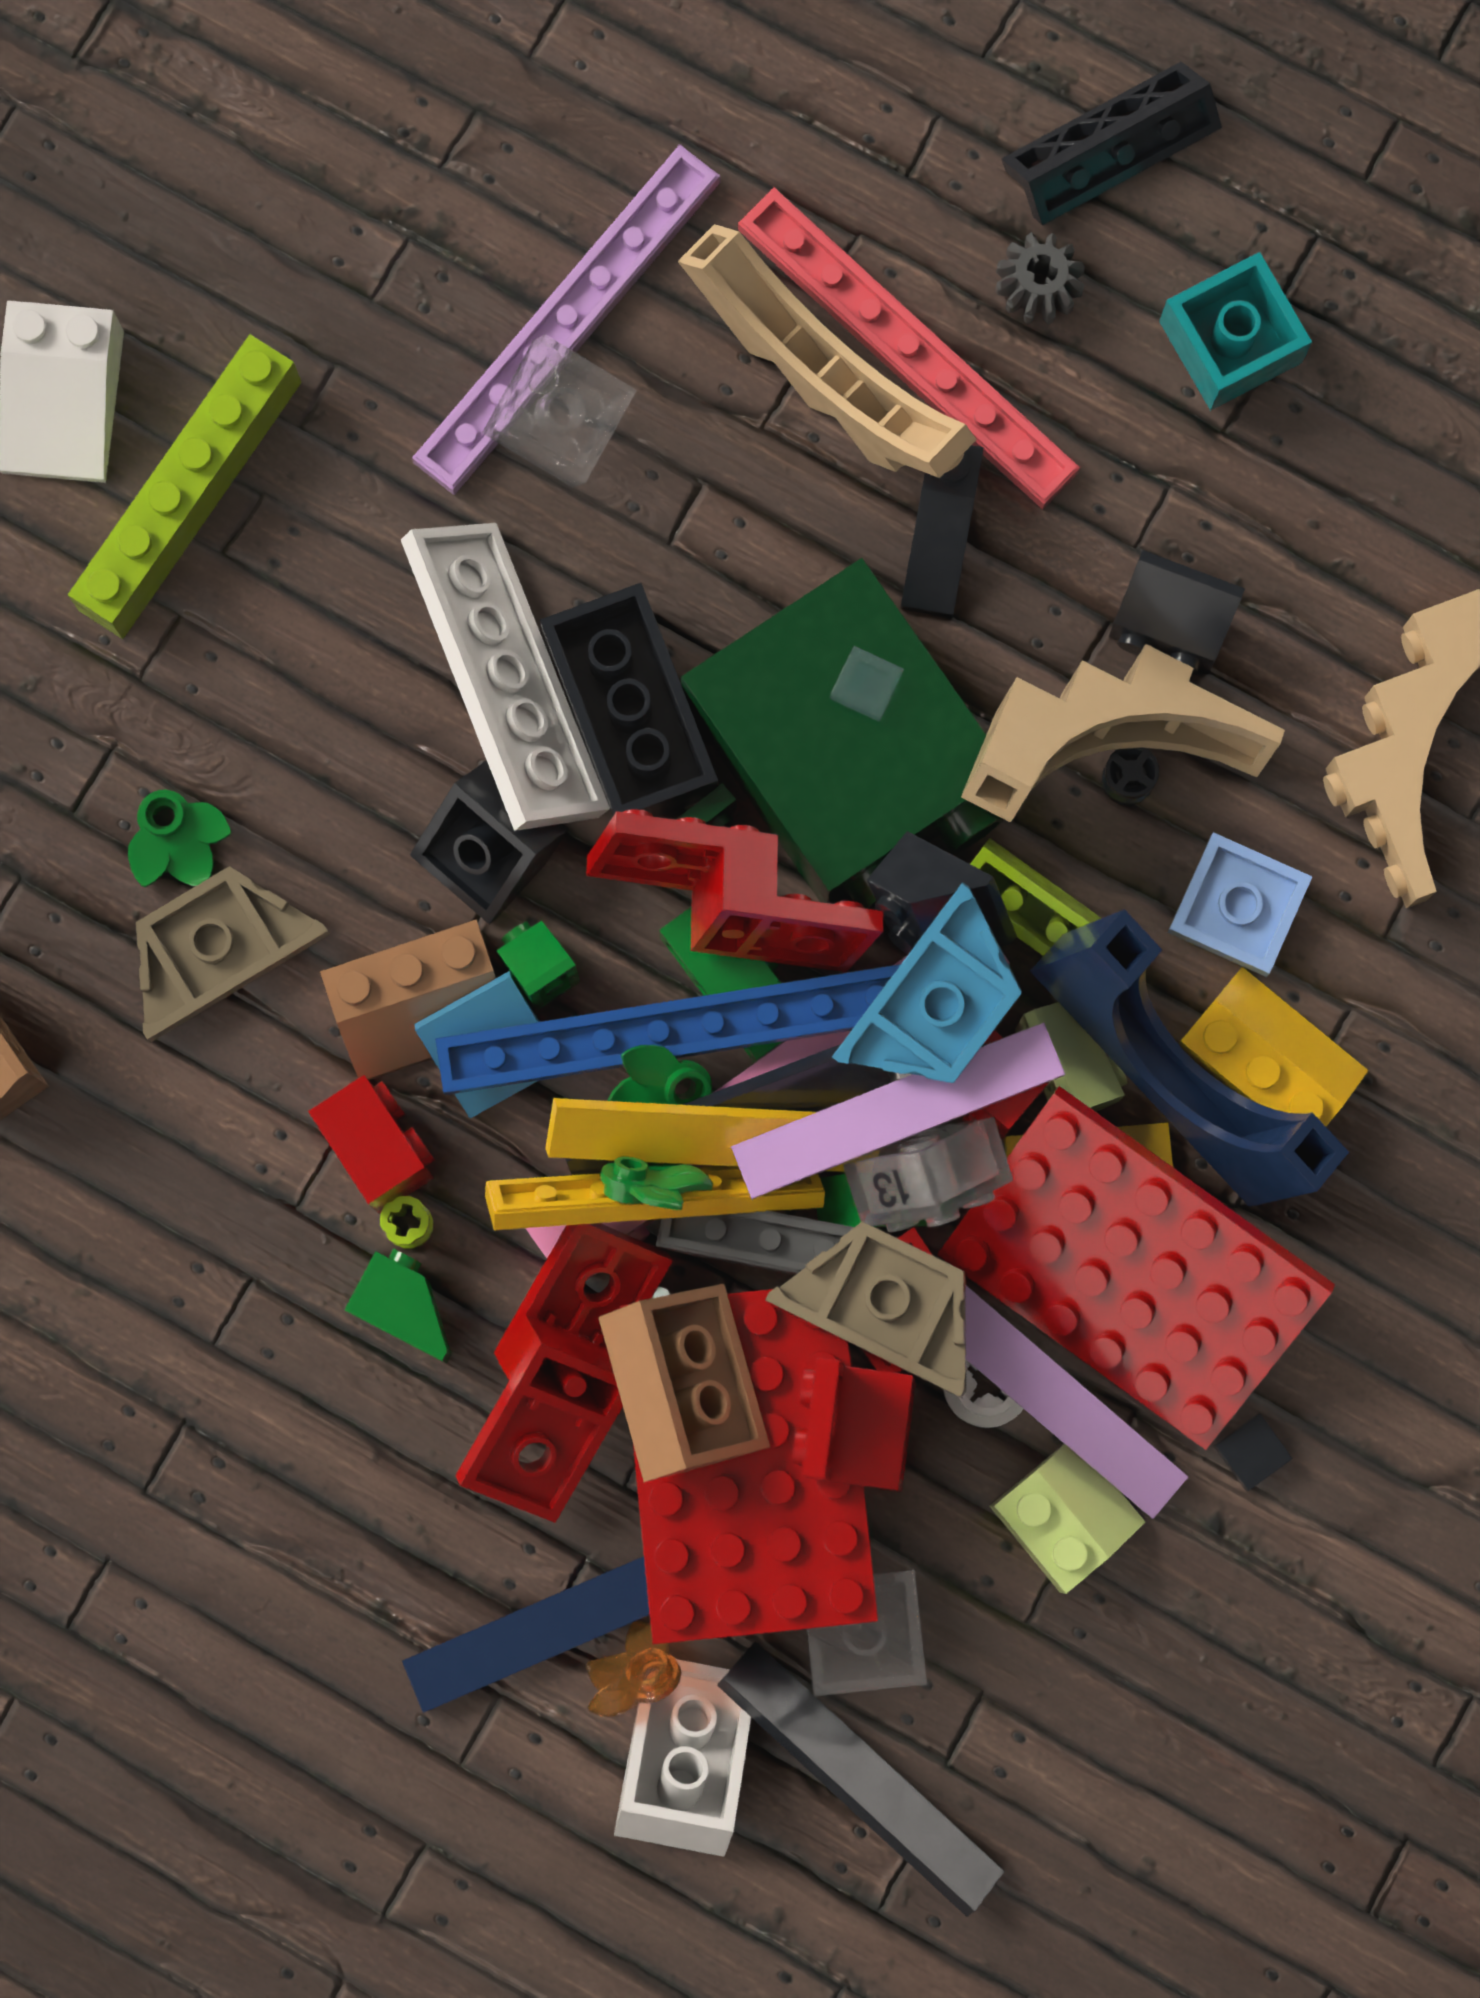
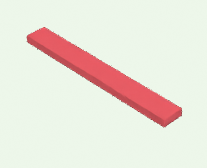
M775 187L738 223V230L931 408L966 424L977 439L972 445L984 447L983 456L1042 510L1079 473L1080 467Z

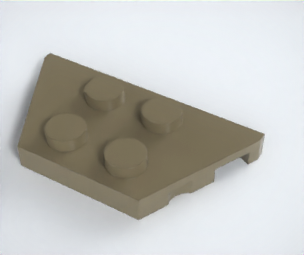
M232 867L225 868L136 922L137 948L140 950L141 962L139 979L140 990L143 992L145 1022L142 1023L143 1034L150 1043L329 936L330 933L323 923L307 916L288 904L284 899L255 884L251 879Z
M861 1222L842 1236L840 1242L828 1251L821 1252L805 1265L806 1268L781 1287L777 1286L769 1292L766 1301L963 1398L966 1392V1273L963 1270L869 1224Z

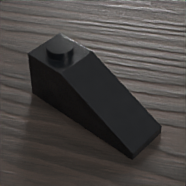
M971 445L964 452L962 461L954 469L944 473L940 478L928 473L924 474L900 609L953 617L984 447Z

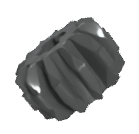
M1032 232L1026 236L1025 248L1012 242L1007 247L1006 255L1008 259L1000 260L997 264L996 273L1002 279L997 282L996 293L998 296L1009 297L1005 307L1008 314L1016 312L1020 308L1025 309L1024 322L1026 324L1032 323L1035 313H1041L1043 320L1048 325L1054 322L1056 310L1066 315L1070 314L1074 307L1072 298L1081 297L1085 285L1078 279L1084 273L1085 267L1083 262L1070 261L1075 251L1072 244L1065 245L1059 250L1055 248L1057 237L1054 233L1048 235L1045 244H1039L1037 237ZM1035 273L1046 275L1045 285L1033 282Z

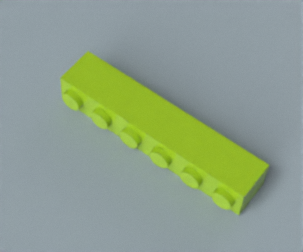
M251 334L248 335L68 593L69 598L79 612L121 639L125 638L302 383L295 363Z

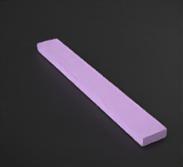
M679 145L412 457L413 463L455 495L720 184V175Z

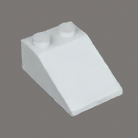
M7 301L0 360L1 474L106 483L124 330L113 310Z
M648 1654L614 1836L725 1856L734 1831L751 1717L717 1686L730 1669Z

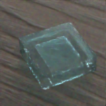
M854 646L830 694V699L880 722L904 669Z

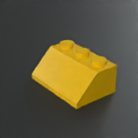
M1243 967L1240 968L1178 1043L1203 1069L1238 1094L1258 1104L1282 1112L1298 1114L1313 1112L1325 1127L1344 1106L1369 1071Z

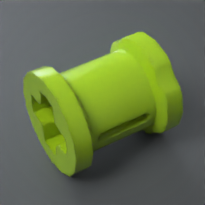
M398 1196L392 1202L387 1203L380 1214V1226L386 1233L387 1238L403 1249H414L422 1246L429 1240L433 1232L434 1220L431 1212L420 1200L414 1197ZM407 1209H412L413 1216L421 1221L418 1229L409 1228L407 1235L401 1236V1229L393 1224L396 1216L404 1217Z

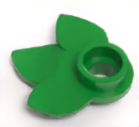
M157 790L150 793L139 805L137 821L140 830L128 846V860L131 871L138 883L145 888L155 883L167 871L184 884L193 887L199 885L212 875L214 864L210 844L218 843L231 835V829L226 818L213 805L202 802L188 803L183 796L172 790ZM164 809L173 810L175 818L170 825H157L156 817L160 811Z
M654 1044L639 1045L622 1053V1063L630 1077L621 1081L614 1088L608 1101L683 1105L711 1094L712 1080L706 1069L697 1062L691 1060L678 1061L663 1046ZM689 1078L691 1080L690 1088L685 1093L676 1094V1085L682 1079Z
M634 1157L616 1158L613 1163H608L602 1167L600 1179L604 1183L603 1192L612 1200L626 1204L645 1203L673 1210H682V1193L698 1190L712 1191L713 1182L709 1176L694 1166L644 1162Z

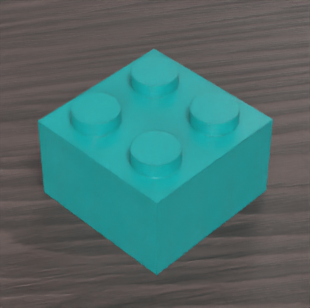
M1260 252L1167 299L1159 320L1210 411L1301 364L1312 344V340Z

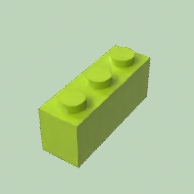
M989 838L970 864L994 877L1017 938L1042 956L1047 953L1063 934L1101 919L1097 914L991 838Z

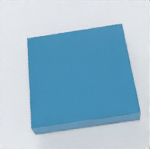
M509 971L414 1025L416 1033L440 1070L436 1038L540 1022ZM537 1081L458 1093L455 1096L468 1117L472 1118Z

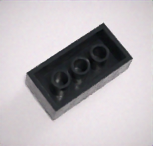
M642 583L540 619L543 637L610 807L612 817L616 811L624 812L632 809L645 810L650 812L653 817H658L696 803L718 787V778Z

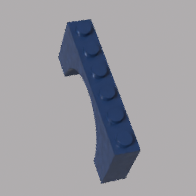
M1125 909L1063 934L1030 970L1037 980L1249 1207L1317 1192L1349 1153L1313 1112L1304 1114L1288 1113L1258 1104L1217 1080L1183 1050L1157 1015L1146 987V968L1160 954L1162 949Z

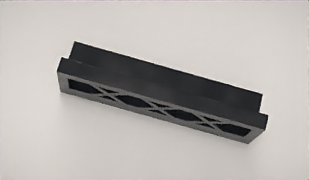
M1179 62L1001 159L1005 172L1024 187L1033 218L1041 225H1044L1222 128L1211 84L1183 62ZM1180 83L1183 85L1174 91L1165 92ZM1135 111L1127 116H1121L1126 112ZM1091 135L1083 140L1075 141L1082 136ZM1038 160H1044L1030 169L1026 168V166Z

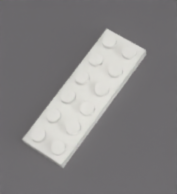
M497 523L411 529L401 539L402 545L514 831L599 818L610 807Z

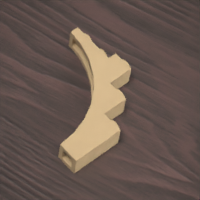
M714 224L678 261L749 354L774 362L809 408L831 415L838 420L869 462L895 472L900 467L907 465L940 478L944 473L954 469L962 461L964 452L977 440L966 424L948 417L914 398L880 374L846 346L790 292L739 231Z
M1480 589L1412 614L1403 626L1405 633L1401 635V640L1409 661L1412 664L1418 663L1420 668L1374 685L1364 697L1366 704L1363 705L1362 710L1365 722L1373 735L1379 733L1381 740L1336 756L1325 768L1328 775L1323 777L1324 787L1333 806L1340 805L1345 818L1366 811L1368 817L1364 818V827L1367 837L1374 848L1381 847L1389 866L1384 868L1387 885L1395 898L1402 897L1406 909L1427 901L1437 892L1423 844L1420 805L1424 767L1436 728L1456 692L1474 672L1480 669Z
M1146 644L1123 681L1082 660L1060 698L1016 677L994 715L961 798L1011 822L1029 792L1049 773L1074 759L1105 750L1141 747L1193 754L1219 761L1258 777L1281 744L1285 730L1189 682L1193 667Z

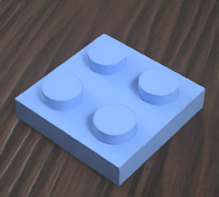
M1213 832L1167 933L1267 977L1271 972L1312 876Z

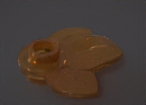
M634 1621L631 1624L626 1636V1652L587 1662L588 1676L594 1687L599 1691L588 1705V1710L591 1713L601 1717L618 1716L640 1703L649 1704L661 1701L676 1689L681 1679V1667L676 1659L669 1654V1643L652 1644L651 1624Z

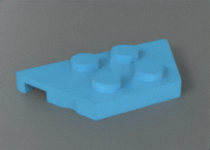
M962 882L833 1054L832 1058L846 1064L855 1063L882 1068L884 1071L909 1073L925 1076L927 1079L949 1083L955 1082L1022 993L969 886Z

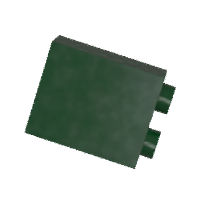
M863 558L857 560L681 676V686L696 723L772 833L778 835V842L822 903L835 904L850 895L854 902L862 904L865 909L875 910L876 899L867 879L907 831L927 842L940 836L952 855H955L984 838L1005 820L961 798L985 740L986 733Z

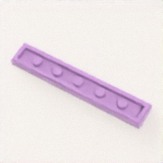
M1043 1022L980 1047L954 1083L927 1079L925 1076L912 1074L733 1145L731 1148L751 1199H755L1063 1077L1065 1072Z
M966 1286V1360L1153 1519L1186 1481L1188 1476Z

